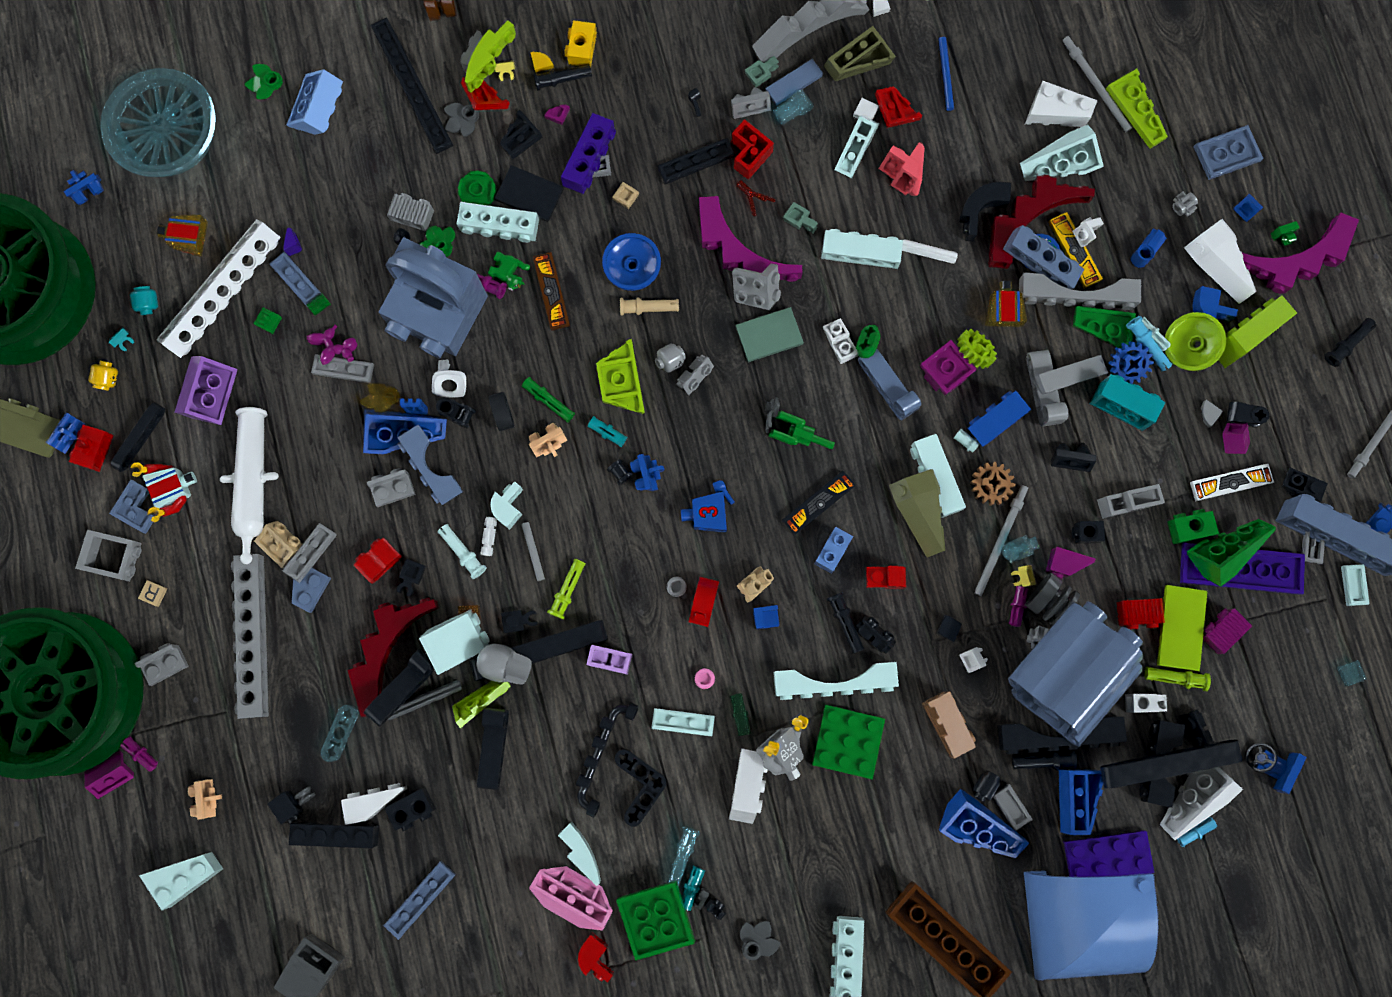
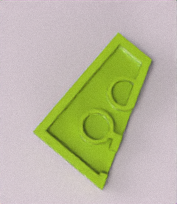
M490 681L454 704L452 707L455 722L459 728L463 727L497 697L504 694L511 687L510 683Z

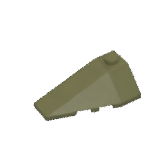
M930 469L890 484L889 487L895 503L925 556L930 557L945 551L944 529L941 525L940 515L942 513V506H940L939 502L941 492L934 470Z

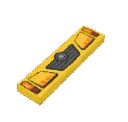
M1066 212L1049 220L1048 223L1065 255L1077 261L1079 266L1084 268L1079 278L1083 288L1085 289L1102 281L1103 278L1086 246L1080 247L1072 232L1076 228L1068 213Z

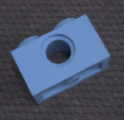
M835 527L814 564L832 574L853 536Z

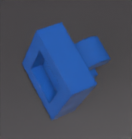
M1249 194L1233 209L1247 222L1263 207Z

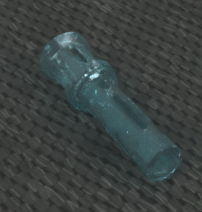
M685 826L682 829L684 832L681 841L676 846L678 853L667 882L677 881L678 888L689 855L694 853L695 849L693 847L696 838L700 836L699 831Z

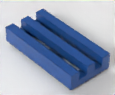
M400 399V406L408 414H428V407L421 399H416V402L413 399H408V402L405 399Z

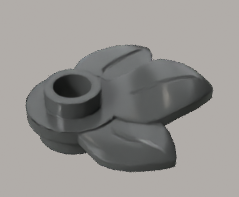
M453 103L446 106L444 111L451 118L447 122L445 130L451 133L461 131L464 137L472 134L475 129V122L479 118V111L474 110L470 104L463 106L460 103ZM467 114H473L471 117H467Z
M778 397L771 399L765 406L764 413H767L765 432L767 434L769 427H772V417L776 418L779 412L780 403Z
M769 921L760 922L755 927L745 922L740 930V938L743 942L742 953L748 960H756L760 956L768 957L778 950L780 942L770 938L771 925ZM754 945L756 947L755 952H749L748 947Z

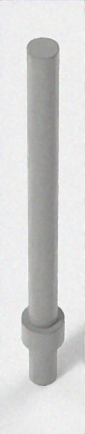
M1069 36L1065 37L1062 41L1070 51L1069 55L1071 58L1077 61L1125 133L1131 130V125L1082 56L1083 52L1081 49L1075 46Z
M1392 410L1363 452L1355 458L1354 465L1347 474L1350 478L1354 479L1361 468L1367 465L1370 455L1392 425Z
M1024 485L1020 486L1016 498L1012 499L1009 514L974 592L978 596H982L1017 513L1021 511L1024 505L1023 500L1028 490V487Z

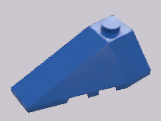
M365 409L363 453L387 454L400 449L397 444L400 442L398 437L417 425L421 426L431 442L445 439L447 419Z
M962 789L947 803L939 831L953 841L961 844L963 842L972 844L976 848L991 849L994 853L1016 858L1029 844L1019 833Z

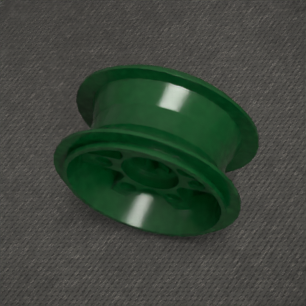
M0 193V364L23 365L43 360L57 353L68 345L80 332L89 317L95 299V271L85 247L68 229L52 221L45 212L29 201L13 195ZM11 233H26L13 243ZM49 266L47 281L39 278L38 276ZM32 303H35L34 306L27 312V307H29Z
M25 608L0 616V688L4 674L10 680L8 690L0 692V776L13 779H37L81 773L107 760L121 747L123 741L129 737L136 725L142 707L144 692L142 669L135 666V663L139 660L131 644L112 625L88 614L63 612L49 608ZM45 638L38 658L24 647L32 641ZM80 647L91 658L95 668L81 670L76 667ZM53 678L58 681L56 684H50ZM50 691L54 694L52 698L50 696ZM97 692L95 709L91 715L87 708L91 703L93 693ZM48 702L59 703L54 708H52ZM11 715L18 717L13 737L8 732L2 717ZM56 728L71 741L59 748L48 750Z

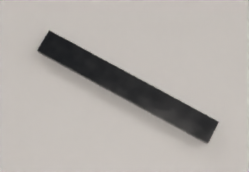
M386 17L371 24L370 26L436 154L453 147L451 139L388 18Z

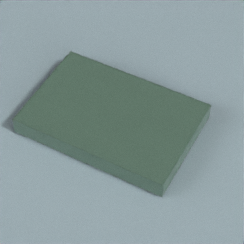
M791 307L736 325V330L748 362L803 345L804 343Z

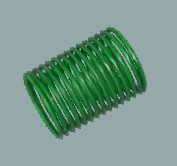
M321 294L310 303V306L306 304L315 316L331 305L324 295L318 303L316 301L322 296Z

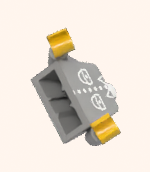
M802 715L792 720L793 727L777 730L756 749L763 760L764 768L774 775L786 773L790 781L800 776L796 767L803 759V753L800 748V735L802 729H805L808 725V718Z

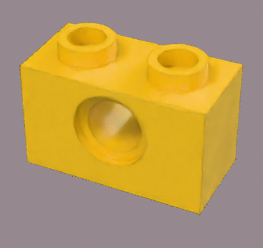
M573 20L572 28L569 27L568 29L569 45L565 46V57L568 58L569 65L584 66L590 64L591 67L597 35L595 23ZM579 42L584 43L583 45H576Z

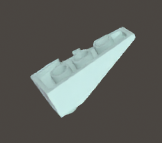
M1089 125L1067 133L1020 163L1025 181L1035 180L1040 175H1060L1061 177L1077 173L1078 175H1083L1104 167L1096 134Z

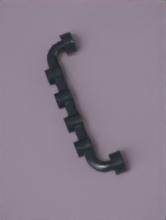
M630 703L629 706L618 705L611 710L608 717L604 716L601 720L599 727L603 731L601 736H595L592 747L595 748L593 756L588 755L584 766L588 767L585 775L580 774L576 786L580 787L577 796L578 802L582 808L587 810L586 815L594 818L596 816L600 802L594 799L588 802L585 796L599 765L601 755L607 745L609 735L614 728L615 720L618 714L625 713V718L633 721L639 705Z

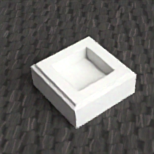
M862 98L853 117L859 119V116L863 115L873 120L879 105Z

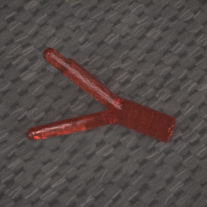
M742 180L736 185L748 196L753 216L757 215L752 199L753 196L764 202L767 200L775 202L774 198L753 191Z

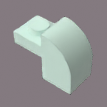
M516 482L505 487L502 497L495 492L491 499L493 515L509 530L522 516L511 505L523 491Z

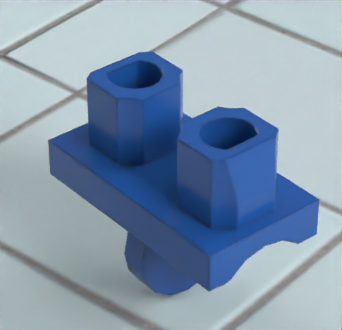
M72 170L70 172L72 178L67 180V182L73 186L63 192L78 205H81L88 200L83 193L84 190L89 188L93 195H98L104 189L99 182L101 181L99 175L93 173L88 176L85 171L78 174L75 170Z
M65 413L46 443L66 454L74 440H76L78 431L85 423Z
M637 455L638 459L630 462L633 473L641 472L643 477L635 480L636 489L640 491L658 490L656 480L661 479L660 472L665 470L664 466H658L656 460L651 461L649 455Z

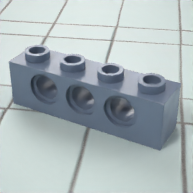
M1023 225L1013 230L1003 250L1037 274H1044L1051 281L1068 289L1075 287L1084 271V268L1079 266L1077 261L1068 258L1060 249L1054 248L1046 239L1033 233L1032 229Z

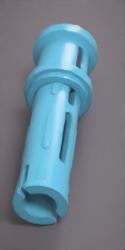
M1141 316L1135 317L1126 324V328L1133 332L1137 342L1149 348L1148 352L1153 354L1152 358L1161 371H1165V367L1170 368L1172 363L1153 339L1151 329H1147L1142 322L1143 318Z

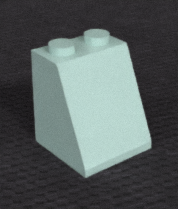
M468 610L428 629L419 638L437 675L479 654L485 646L489 645V637L485 631L482 632L479 626L480 619L476 613L473 614L472 610Z

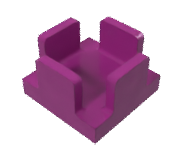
M952 340L920 364V367L926 373L924 375L926 381L935 391L940 389L944 395H947L949 392L951 393L977 370L972 363H969L967 358H963L964 354L959 352L960 349Z

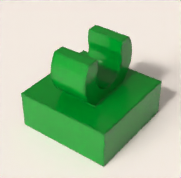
M1295 221L1278 227L1271 233L1273 241L1281 238L1283 246L1292 244L1293 241H1296L1294 232L1299 229V225Z
M263 307L254 325L273 334L282 317Z

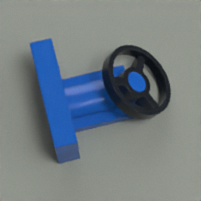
M1264 743L1252 745L1246 753L1248 765L1257 772H1264L1277 779L1273 789L1285 794L1290 793L1307 758L1300 753H1290L1285 761L1276 755L1271 746ZM1262 746L1271 749L1273 753L1263 750ZM1259 747V752L1255 755V760L1250 763V752L1254 748Z

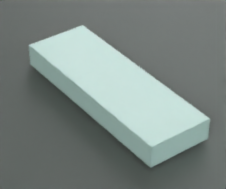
M654 708L652 729L712 736L715 716Z

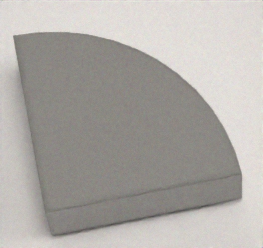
M1207 399L1202 403L1203 422L1210 428L1223 411Z

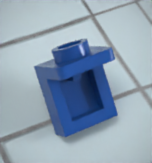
M1380 503L1378 505L1379 509L1366 523L1375 531L1388 533L1392 529V505L1387 504L1385 506L1383 503Z

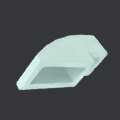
M570 822L558 836L572 849L567 857L597 886L601 882L594 854L582 833Z

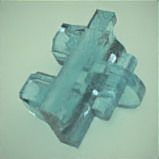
M1027 535L1004 544L1002 552L1004 557L1010 560V563L1033 555V550L1039 549V544L1036 537L1028 539Z

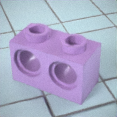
M591 645L586 665L628 675L632 654Z

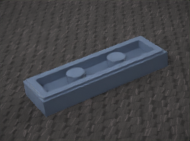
M811 59L768 86L765 91L769 92L770 99L777 106L821 78L823 73L814 60Z
M285 252L270 263L271 267L305 305L321 294Z

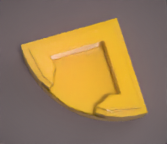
M531 52L535 72L554 68L551 59L547 55L540 52Z

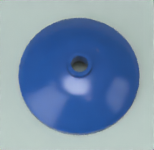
M628 233L616 237L608 244L603 254L602 264L604 273L612 284L624 290L634 291L647 287L656 279L661 267V257L657 246L649 238L641 234ZM635 264L636 267L631 269L629 268V265Z

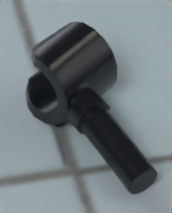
M694 88L689 92L688 99L694 105L697 117H700L701 112L697 100L701 98L698 89Z

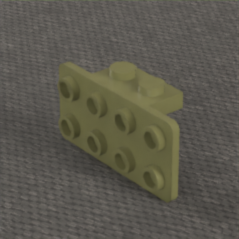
M10 398L8 401L0 399V442L47 458L51 457L55 448L46 442L61 420L38 412L39 408L27 404L26 407L20 406L21 402Z

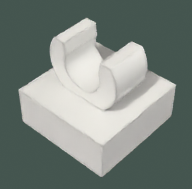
M975 647L959 655L968 673L986 666L987 658L983 659L980 653L983 651L982 648Z

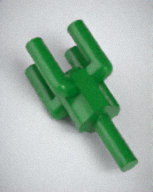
M784 411L778 412L776 418L791 425L787 434L771 429L769 437L789 445H797L799 443L808 447L810 442L833 449L835 442L814 435L815 428L805 425L806 421Z

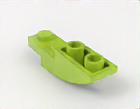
M508 20L496 33L489 29L473 51L465 77V83L470 93L479 88L483 80L494 72L496 67L494 58L498 57L502 49L514 40L516 35L514 25Z

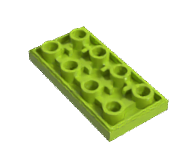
M1165 585L1163 599L1165 623H1161L1158 666L1200 671L1207 591Z

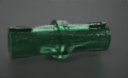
M743 694L731 695L730 698L734 712L732 716L736 721L738 736L751 734L747 718L749 714L745 709Z

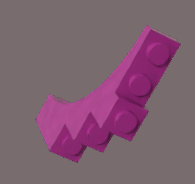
M718 196L699 197L702 248L715 250L721 247L723 269L733 271L735 268H742L762 273L772 263L778 265L780 280L794 282L801 279L803 273L802 265H787L773 262L756 255L746 248L727 226L721 212Z
M1339 213L1331 220L1321 239L1313 247L1299 254L1280 258H1264L1242 253L1246 269L1259 279H1267L1266 287L1272 289L1273 292L1285 294L1293 288L1297 276L1302 280H1311L1319 274L1322 263L1329 267H1336L1345 261L1359 219Z

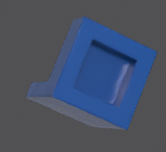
M778 605L753 609L756 630L779 626Z

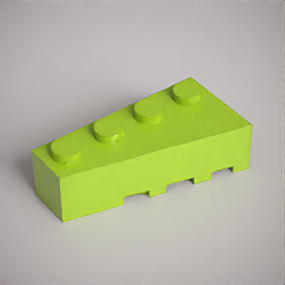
M1283 296L1276 300L1272 297L1263 304L1265 307L1263 310L1259 307L1250 314L1252 316L1251 319L1245 318L1238 324V329L1234 327L1226 333V347L1218 360L1224 368L1244 356L1297 314Z

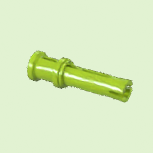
M578 559L573 560V564L560 592L555 594L554 603L551 609L547 611L548 614L564 620V612L568 604L572 602L570 597L586 563Z
M1146 667L1144 672L1145 680L1179 684L1187 689L1194 687L1207 692L1211 684L1209 673L1203 675L1193 673L1190 670L1176 672Z

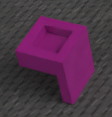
M1227 423L1222 433L1225 453L1246 454L1250 445L1248 423Z

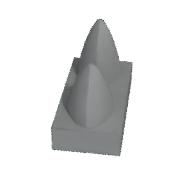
M756 87L753 88L748 96L737 94L731 99L734 119L771 111L769 92H763Z

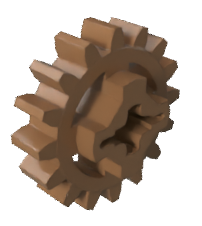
M993 462L990 467L989 463H985L984 468L981 466L977 468L979 473H973L972 476L976 479L970 482V484L975 485L971 491H977L978 494L975 498L982 497L983 504L989 501V506H992L996 501L997 505H1000L1002 500L1007 501L1009 499L1007 495L1013 494L1010 488L1015 487V484L1011 483L1014 476L1008 475L1010 469L1003 470L1004 464L997 467V463ZM989 472L988 478H981L984 473ZM991 480H993V483L996 484L994 488L992 484H989ZM1004 489V492L997 496L998 490Z

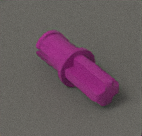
M1016 586L1014 600L1010 605L1012 606L1009 621L1011 626H1021L1024 609H1027L1025 604L1029 591L1028 588Z
M132 737L126 738L121 744V748L133 757L132 760L138 761L148 771L151 772L158 766V762L146 752L147 749L145 747L142 748Z

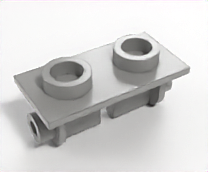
M697 356L689 366L693 372L690 373L685 370L677 379L676 385L681 389L683 388L687 395L696 390L699 383L710 374L714 366L709 357Z

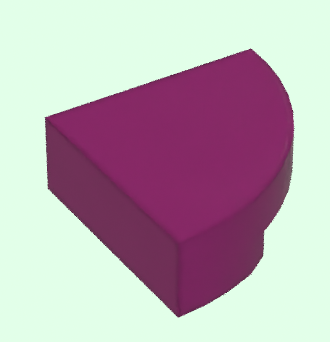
M560 105L552 109L550 108L544 116L548 120L563 125L570 107L568 105Z

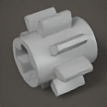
M1183 191L1173 199L1175 202L1172 205L1173 209L1180 216L1185 213L1188 217L1197 209L1198 200L1193 193L1185 194Z
M1038 626L1035 629L1030 628L1027 642L1031 643V649L1049 631L1048 628L1046 629L1042 626Z

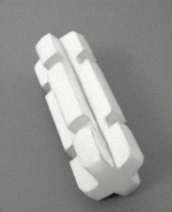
M486 517L484 524L486 528H484L482 544L484 545L481 547V555L492 556L493 548L491 547L494 545L496 532L494 526L496 527L497 519Z

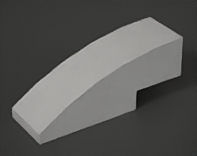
M1159 484L1129 490L1097 500L1102 519L1165 503Z

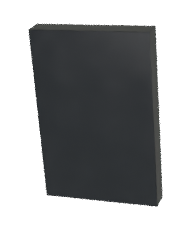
M511 165L495 199L497 202L517 210L536 212L539 219L549 222L564 187Z

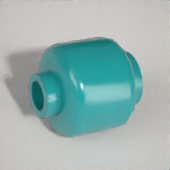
M150 286L133 288L134 291L129 294L132 310L140 312V315L153 314L152 310L159 307L156 291L150 289Z

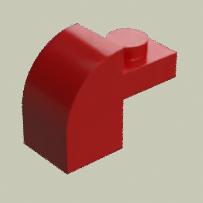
M866 567V588L905 589L906 567Z
M704 577L699 578L691 609L690 623L709 626L719 581Z
M591 932L579 951V967L585 976L592 969L594 971L593 975L598 980H605L608 983L614 971L599 960L607 949L608 944L594 932Z

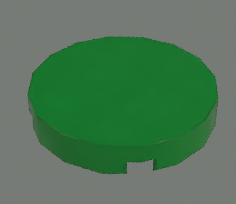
M471 171L464 178L460 179L458 195L462 202L489 206L495 199L496 185L486 172Z

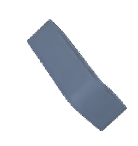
M877 348L871 357L858 358L862 369L899 420L902 421L920 408L921 401L914 391H907Z

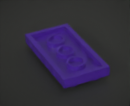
M1145 830L1064 842L1069 877H1110L1155 873L1148 834Z

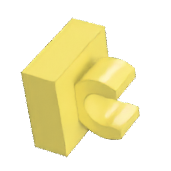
M514 60L496 63L495 71L500 72L499 78L501 81H504L503 74L505 72L510 74L511 80L514 78L512 71L515 69Z
M1031 565L1018 567V571L1011 573V575L1020 576V581L1013 583L1014 586L1022 585L1023 587L1036 585Z

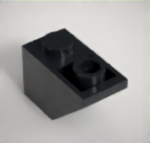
M1290 467L1287 470L1282 487L1291 497L1308 494L1313 496L1315 501L1321 502L1328 483Z

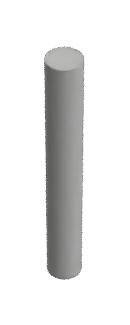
M529 522L523 523L521 525L537 581L545 580Z

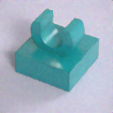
M122 326L108 342L113 347L119 344L120 349L126 351L127 348L123 346V341L128 340L133 344L134 340L127 336L129 331Z

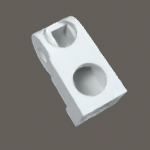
M1125 694L1126 713L1167 711V696L1157 694Z

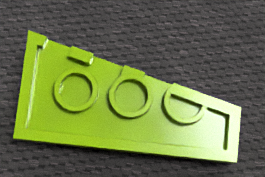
M1137 68L1109 84L1106 91L1151 149L1164 141L1168 136L1159 116L1155 115L1153 102L1147 97L1144 82L1141 83L1139 79L1140 73Z

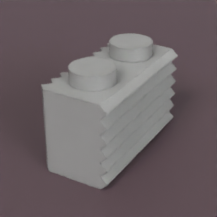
M401 193V195L394 194L387 216L390 221L426 231L434 210L430 202L424 199H419L418 201L412 199L407 194Z

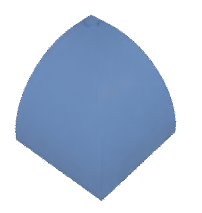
M1044 870L1024 872L1033 967L1036 980L1145 973L1151 968L1158 940V913L1153 874L1110 877L1048 876Z

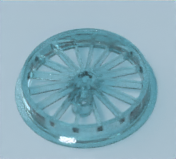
M156 68L139 72L123 81L109 96L101 116L103 143L110 156L120 166L132 173L147 177H167L183 173L194 167L206 155L211 146L216 125L214 104L202 84L184 72L167 68ZM169 86L164 110L162 112L158 87ZM151 88L154 89L157 107L156 114L142 94V92ZM175 88L185 89L178 101L172 103ZM191 94H194L198 101L183 109V104ZM139 95L152 113V116L146 115L129 103ZM202 106V116L187 119L188 114ZM128 107L149 120V122L121 116L125 108ZM122 122L145 127L123 131L119 123ZM203 122L202 131L180 127ZM175 132L197 135L200 137L194 145L191 142L184 139L183 137H181L180 135L176 134ZM144 134L131 143L127 139V137ZM170 134L192 147V149L183 155ZM167 137L181 157L173 162L170 160ZM146 142V144L137 154L134 149L142 143ZM161 143H163L166 164L156 165ZM154 145L150 164H144L142 159Z

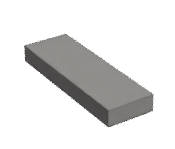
M315 354L311 373L313 375L371 383L374 364L357 360L348 362L347 359L334 357L331 362L322 365L320 355Z
M319 523L283 568L282 572L300 583L337 536L336 533Z

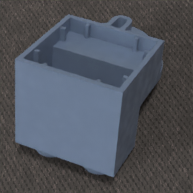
M403 237L395 253L388 259L385 265L395 281L378 312L387 323L384 331L406 342L409 335L422 340L419 348L436 358H441L444 351L456 356L488 295L476 271L446 258L444 252L437 247L429 245L427 249Z

